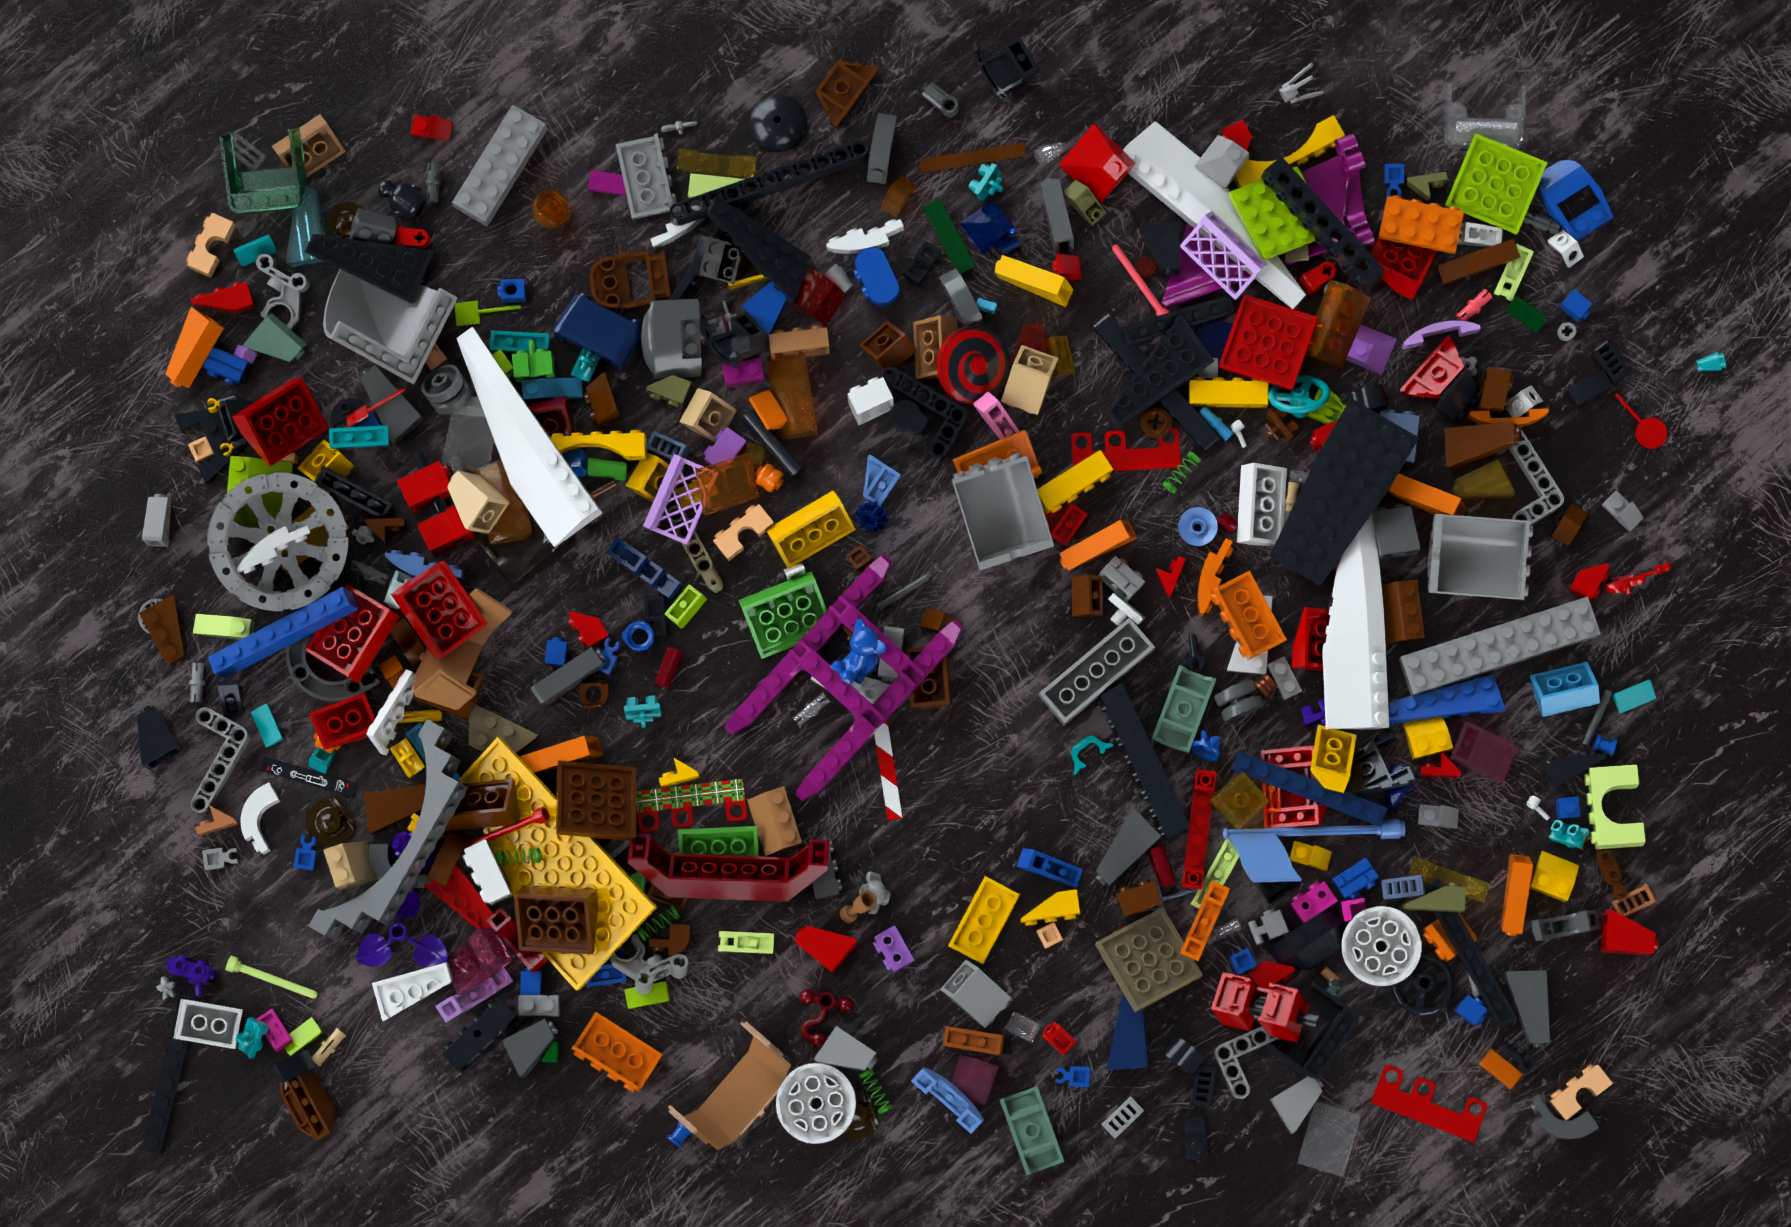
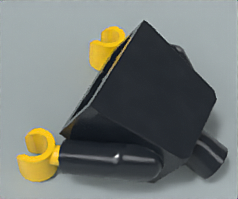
M235 394L219 398V401L213 398L207 401L208 405L215 404L214 407L208 408V411L210 413L219 411L227 440L232 442L231 444L223 443L220 446V449L229 448V451L223 454L224 456H230L232 449H238L248 443L240 433L232 416L254 402Z

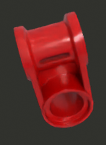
M396 227L393 245L427 249L431 245V238L423 229ZM421 236H423L425 240H421V243H419L417 239H421Z
M1324 262L1313 270L1304 273L1298 278V281L1308 296L1312 295L1334 279L1336 268L1332 263ZM1324 269H1326L1327 271L1331 270L1330 276H1328L1327 274L1323 275Z

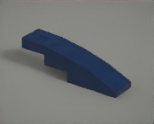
M619 537L615 539L606 551L608 555L670 600L682 586L681 582L666 573L661 567Z

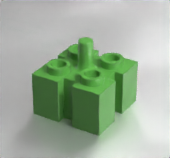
M536 341L528 342L529 354L527 350L517 351V354H512L513 374L517 385L522 384L521 380L556 378L555 360L552 352L544 348L537 349Z

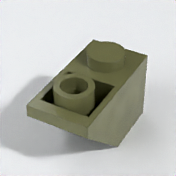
M1075 180L1063 192L1071 206L1090 225L1093 226L1106 214V211L1090 189L1079 181Z
M672 375L647 386L646 391L650 394V398L658 401L664 399L668 401L667 404L678 408L679 405L684 407L692 384L688 380Z

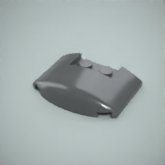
M698 299L651 301L649 304L651 306L643 318L641 344L646 365L654 374L652 376L654 379H664L672 375L680 378L701 377L702 358Z

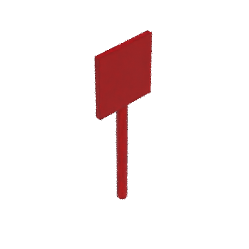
M399 389L370 408L364 405L346 416L348 427H352L367 418L369 412L404 392L405 389Z

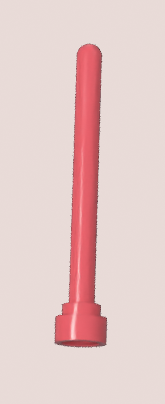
M1114 245L1112 247L1113 252L1153 306L1156 315L1159 316L1171 312L1169 309L1161 306L1118 245Z

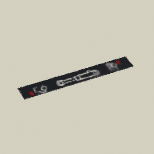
M268 757L263 758L260 771L353 798L358 783Z

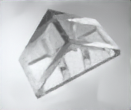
M1013 1012L1004 1029L1031 1044L1041 1025Z

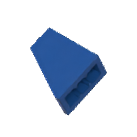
M772 281L742 305L743 310L748 312L767 332L768 338L769 334L773 333L787 304V297L781 291L778 292L774 288L775 284Z

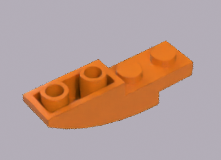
M1225 538L1217 555L1209 552L1200 575L1197 598L1198 612L1202 617L1205 612L1209 614L1214 604L1211 602V590L1221 586L1220 582L1222 579L1215 575L1220 576L1225 566L1222 564L1224 558L1229 559L1234 549L1231 547L1233 541Z

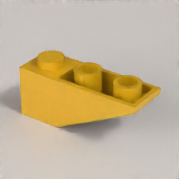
M1077 889L1055 893L1022 917L1021 923L1025 922V926L1037 924L1038 920H1045V923L1056 922L1059 917H1064L1065 920L1076 919V915L1080 914Z

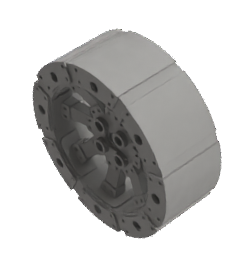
M274 472L269 475L261 474L237 484L225 495L222 502L218 503L211 517L207 533V546H209L210 553L208 554L209 560L219 581L231 594L234 593L238 596L239 600L263 610H293L319 599L331 588L330 586L334 580L338 579L347 557L348 537H346L345 530L347 527L342 512L334 499L325 490L320 489L317 486L318 484L291 473ZM291 481H297V488L290 486ZM250 486L252 493H245V487ZM269 491L283 493L280 512L275 520L268 514L262 503L261 495L267 494ZM298 497L305 501L308 500L316 511L307 519L291 524L292 510ZM247 504L256 515L260 528L252 527L251 529L234 522L233 519L236 516L237 510ZM331 508L334 510V515L328 516L326 511ZM218 522L224 524L222 530L217 529L216 525ZM324 525L329 537L327 538V547L310 545L303 540L298 543L292 540L288 542L289 547L279 551L277 548H274L277 556L273 557L274 562L263 566L262 578L257 586L247 583L237 570L248 552L231 559L230 553L227 551L228 537L244 538L256 545L263 538L271 534L267 532L268 526H273L274 531L286 526L288 531L293 532L305 526H308V529L311 530L317 526ZM283 550H287L289 553L286 558L281 556ZM334 554H339L340 558L338 561L332 559ZM295 555H306L323 562L317 575L315 574L311 579L303 575ZM280 564L284 569H287L293 579L295 588L287 590V592L273 591V579ZM223 568H229L230 573L224 575L222 573ZM305 590H311L312 595L306 597L304 595ZM261 595H264L266 597L265 603L259 602V597Z

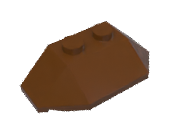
M308 1071L284 1083L280 1081L281 1097L298 1129L306 1135L313 1137L316 1141L330 1134L333 1131L335 1108L318 1076L312 1071Z

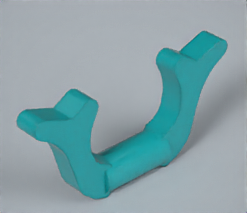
M1087 736L1071 749V756L1075 766L1073 774L1076 775L1080 769L1086 767L1078 759L1077 755L1087 745L1095 743L1099 747L1100 753L1103 754L1113 744L1104 743L1094 736Z

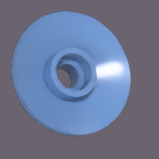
M1202 507L1188 509L1182 514L1178 523L1180 536L1186 543L1193 546H1203L1211 542L1218 528L1215 516L1209 510ZM1197 524L1200 525L1201 530H1194V526Z

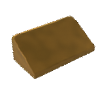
M1067 335L1053 336L1044 340L1046 353L1058 358L1052 377L1076 373Z

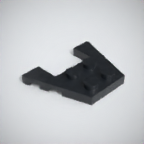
M208 410L174 415L182 432L198 424L202 426L216 459L198 467L206 484L218 472L220 473L230 462L231 456H238L249 445L247 443L238 449H232L230 456L223 455L229 451V448L220 449V446L223 443L231 444L232 442L227 440L219 411L210 413Z
M1390 724L1389 728H1383L1384 730L1379 735L1375 734L1370 738V743L1364 748L1360 747L1353 754L1349 780L1357 796L1417 783L1409 765L1390 775L1379 749L1397 740Z

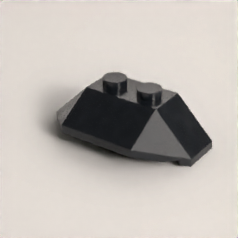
M1332 905L1268 948V951L1277 964L1308 970L1340 948L1344 920L1334 905Z

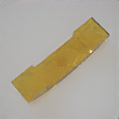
M679 149L677 169L709 175L752 177L755 173L756 157L737 155L735 157Z
M1418 857L1414 858L1408 875H1423L1424 882L1427 884H1431L1439 879L1443 887L1449 886V883H1460L1461 887H1466L1465 897L1483 903L1490 887L1488 882L1462 875Z

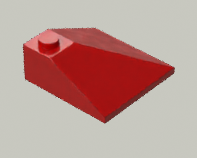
M1094 123L1058 165L1074 181L1077 180L1087 186L1101 204L1135 166L1136 162Z
M1378 238L1370 254L1386 271L1382 279L1395 292L1413 300L1438 250Z
M1304 608L1292 648V668L1323 671L1322 650L1327 638V634H1325L1326 627L1329 626L1330 621L1329 610Z

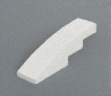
M699 206L692 207V209L695 211L701 209ZM707 217L681 226H675L671 223L666 224L668 232L650 239L654 250L688 233Z
M1465 222L1461 224L1457 244L1490 247L1502 242L1503 229Z

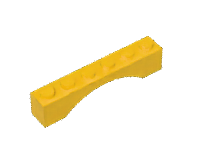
M1333 115L1318 123L1308 141L1299 150L1284 158L1291 167L1296 164L1298 166L1305 164L1309 161L1308 158L1324 154L1326 152L1325 149L1331 146L1335 148L1334 140L1345 136L1335 116ZM1247 160L1234 178L1238 188L1262 180L1261 176L1264 170L1277 160Z
M631 430L630 433L623 434L622 431H611L610 434L591 432V435L571 433V436L555 433L550 437L561 454L577 448L600 447L620 454L626 460H647V436L645 433H641V430Z

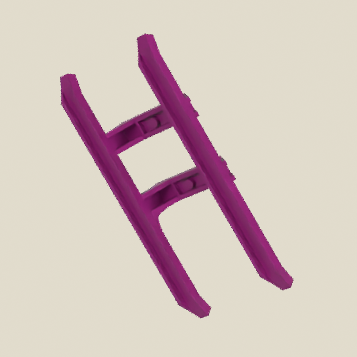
M886 555L880 556L870 564L852 585L838 597V600L829 607V610L735 710L725 725V729L731 735L751 725L801 670L809 672L853 714L855 721L848 732L813 768L796 790L795 795L802 801L823 790L952 650L963 629V626L957 620L952 621L912 660L857 610L884 581L892 563V560ZM858 619H863L867 627L873 629L877 633L879 640L886 644L887 650L877 655L899 674L895 681L873 704L852 685L844 682L840 675L817 653L843 624L854 633L855 622Z

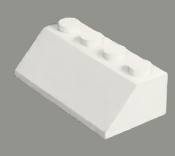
M1259 463L1241 465L1237 543L1263 546L1275 545L1284 526L1287 468Z

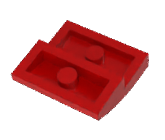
M1068 501L1061 504L1062 508L1053 514L1051 511L1047 514L1044 512L1052 539L1064 546L1067 545L1088 515L1073 503H1068Z

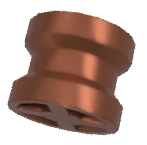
M1266 674L1261 676L1259 682H1255L1257 691L1265 698L1269 696L1272 690L1278 688L1275 682Z

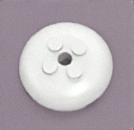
M1377 906L1363 910L1348 923L1343 933L1342 955L1347 967L1358 979L1371 985L1389 986L1399 983L1413 972L1421 956L1422 944L1417 927L1407 915L1391 907ZM1378 941L1385 943L1386 950L1384 952H1379L1376 949Z
M820 1063L806 1064L789 1073L779 1087L776 1098L777 1114L785 1130L796 1139L812 1144L829 1142L839 1137L849 1127L856 1109L855 1093L847 1077L836 1068ZM816 1098L822 1101L819 1109H813L811 1105L812 1101Z

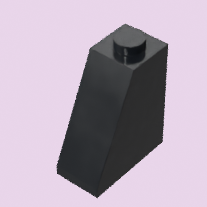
M1140 224V236L1159 274H1164L1167 277L1179 274V224Z

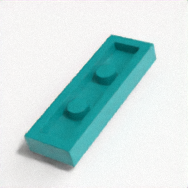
M491 331L490 351L501 349L502 352L517 353L520 350H527L529 353L528 342L532 340L536 341L537 349L544 348L549 351L550 334Z
M385 425L329 428L330 449L389 446V427Z

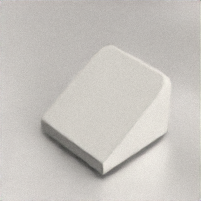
M802 563L784 570L787 580L806 574Z

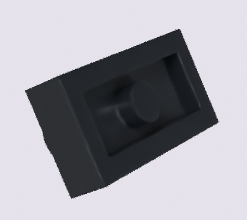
M238 680L218 681L223 716L243 715L242 686H239Z

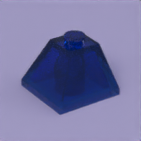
M992 201L960 223L982 254L1014 233L1013 224Z
M1397 763L1394 766L1390 765L1388 771L1391 775L1405 767ZM1413 773L1415 779L1417 780L1419 776ZM1413 784L1384 790L1386 808L1388 810L1394 809Z

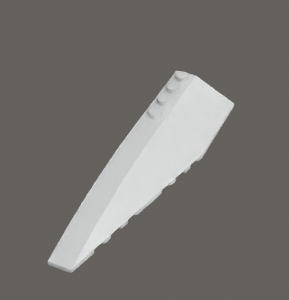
M1156 121L1123 149L1136 162L1128 174L1194 229L1206 214L1213 211L1259 256L1228 197L1229 189L1224 188L1196 168L1195 165L1200 157ZM1203 225L1201 234L1204 237H1210L1209 230ZM1214 240L1215 246L1220 250H1224L1223 243L1220 240ZM1228 254V257L1238 264L1237 257L1234 254ZM1278 256L1265 260L1268 266L1255 279L1291 309H1294L1306 294ZM1242 267L1252 276L1253 272L1248 267Z
M471 327L457 337V341L508 479L552 545L556 547L603 512L475 329Z
M1371 514L1341 556L1340 564L1336 570L1332 593L1333 604L1329 610L1330 621L1329 626L1326 627L1325 634H1327V638L1322 650L1326 729L1378 730L1389 728L1383 596L1375 529Z

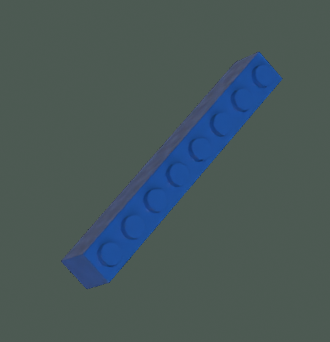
M341 587L208 656L214 674L225 679L357 611L358 606L353 593Z

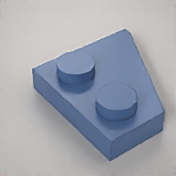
M869 454L863 498L880 508L901 474Z

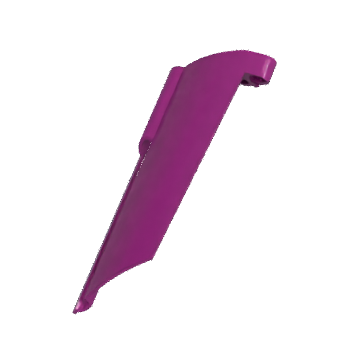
M1350 134L1334 140L1338 156L1306 169L1301 174L1307 185L1366 248L1375 244L1372 231L1368 227L1366 215L1364 214L1360 169L1366 166L1362 153L1359 151L1357 140L1354 134ZM1188 223L1186 225L1181 244L1194 230V228ZM1331 237L1333 241L1338 242L1336 238ZM1190 240L1187 245L1192 250H1198L1197 240ZM1201 240L1202 250H1211L1210 241ZM1316 241L1308 244L1309 257L1327 252ZM1180 247V272L1170 277L1162 305L1170 307L1216 291L1222 287ZM1203 254V261L1206 264H1212L1211 254ZM1215 254L1216 264H1225L1224 254ZM1229 257V264H1237ZM1285 257L1279 258L1285 266L1295 263L1285 262ZM1217 267V274L1220 277H1226L1225 267ZM1229 267L1230 277H1239L1238 267ZM1242 268L1243 277L1250 278L1251 275ZM1230 281V282H1231V285H1233V284L1238 283L1239 281Z

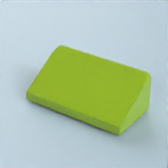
M689 584L664 615L683 629L707 599Z
M313 1017L289 1034L294 1041L285 1047L290 1057L297 1054L324 1033Z

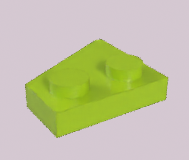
M1320 388L1318 389L1314 401L1319 400L1322 396L1323 392ZM1330 390V398L1325 405L1309 412L1307 416L1324 424H1329L1333 421L1337 422L1346 405H1343L1338 396Z

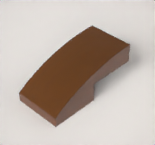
M861 544L845 555L859 575L874 562Z

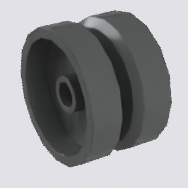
M450 364L434 369L426 376L421 385L423 394L437 413L442 415L452 414L466 405L472 395L471 386L463 378L458 368Z
M1254 680L1238 683L1214 696L1217 706L1230 705L1221 712L1224 722L1238 719L1264 706L1261 696L1255 695L1248 698L1257 690Z

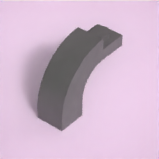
M878 113L868 164V182L886 184L897 116Z
M954 269L940 276L939 280L955 307L963 327L977 326L986 328L978 306L959 272Z
M369 844L370 864L379 880L395 863V849L390 844ZM418 875L409 892H413V888H425V884H432V879L427 878L428 875Z
M1597 909L1531 921L1533 926L1532 932L1536 941L1561 938L1601 929Z
M1539 1095L1530 1100L1532 1103L1530 1105L1531 1110L1536 1116L1540 1115V1118L1534 1122L1541 1130L1553 1137L1576 1139L1589 1135L1599 1128L1588 1111L1583 1112L1573 1120L1563 1121L1550 1113Z

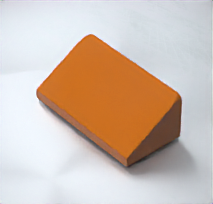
M770 390L749 398L750 403L767 430L781 429L788 421V418Z
M1492 1049L1489 1050L1479 1063L1481 1067L1509 1089L1513 1088L1522 1075L1520 1071Z

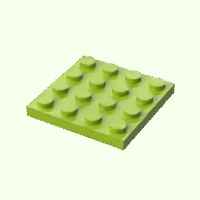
M1475 133L1445 206L1458 208L1464 214L1517 235L1548 162Z
M1298 166L1293 167L1297 174L1304 180ZM1263 180L1229 192V199L1259 256L1264 261L1315 241L1314 236L1309 230L1303 228L1300 220L1289 212L1288 207L1277 199L1275 193L1263 183ZM1292 194L1294 198L1299 199L1297 195ZM1305 209L1307 212L1312 213L1311 210ZM1318 223L1319 226L1325 227L1322 223Z

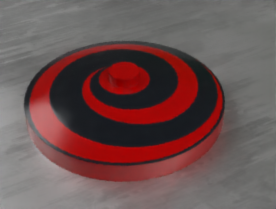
M964 327L953 332L943 342L937 357V374L942 387L950 397L960 403L973 405L987 392L995 398L1002 392L1010 374V358L1003 341L994 332L983 327Z

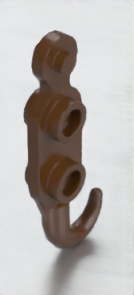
M1591 834L1585 838L1584 843L1587 840H1591ZM1596 849V861L1605 882L1613 887V897L1617 900H1622L1627 892L1620 884L1622 874L1614 854L1609 849Z

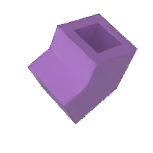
M238 345L233 355L253 364L258 353Z

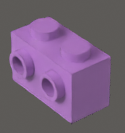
M728 427L725 431L723 429L719 431L715 437L717 442L714 446L709 445L704 452L706 456L704 461L722 474H724L746 443L745 439Z
M895 925L874 937L876 941L873 942V945L877 952H882L886 958L882 961L888 971L892 969L894 973L914 962Z

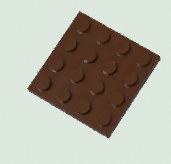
M558 760L556 835L635 841L636 767Z

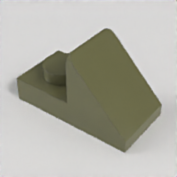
M1446 172L1408 177L1406 186L1429 201V186L1432 188L1442 187L1447 181Z

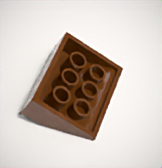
M523 886L514 894L519 951L594 953L598 917L597 890Z

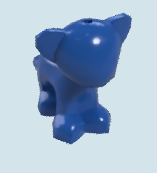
M858 619L855 622L854 633L849 642L852 651L842 661L836 660L831 664V668L840 675L844 682L850 685L854 681L861 684L869 673H874L877 670V654H882L887 650L886 644L879 640L877 633L867 627L863 619Z

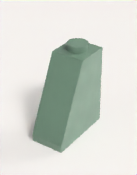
M272 313L263 320L243 344L246 348L289 362L295 358L298 360L305 353L303 348L307 345Z

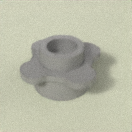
M1461 357L1464 366L1469 365L1467 369L1471 375H1476V358Z
M360 526L358 530L354 529L352 532L360 544L373 543L375 540L372 529L367 526Z

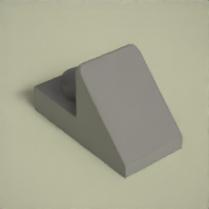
M1617 491L1602 504L1629 532L1644 518L1633 502L1629 503Z
M1420 804L1417 825L1457 829L1459 809L1445 805L1432 806Z

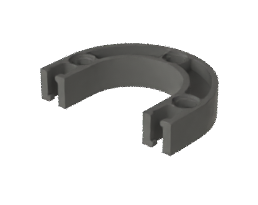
M316 632L286 647V662L291 677L306 694L316 700L335 704L361 693L366 695L382 686L379 678H376L375 682L366 686L362 683V679L370 674H375L371 666L368 667L359 681L360 689L355 693L351 692L350 687L357 682L350 678L339 682H329L317 677L309 665L308 652L305 651ZM300 669H306V676L304 678L297 677V672Z

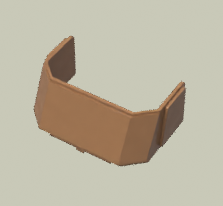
M479 589L473 590L468 596L487 622V625L443 659L434 658L427 648L426 652L422 653L419 658L422 661L413 678L412 691L415 697L459 710L476 695L477 691L466 684L483 645L493 630L512 613V610Z
M741 1022L740 1024L753 1035L749 1051L701 1107L683 1116L671 1105L668 1106L670 1114L706 1145L710 1143L717 1150L734 1143L740 1135L743 1136L759 1116L762 1118L766 1113L764 1110L777 1096L779 1087L789 1074L791 1064L783 1058L784 1054L747 1022Z

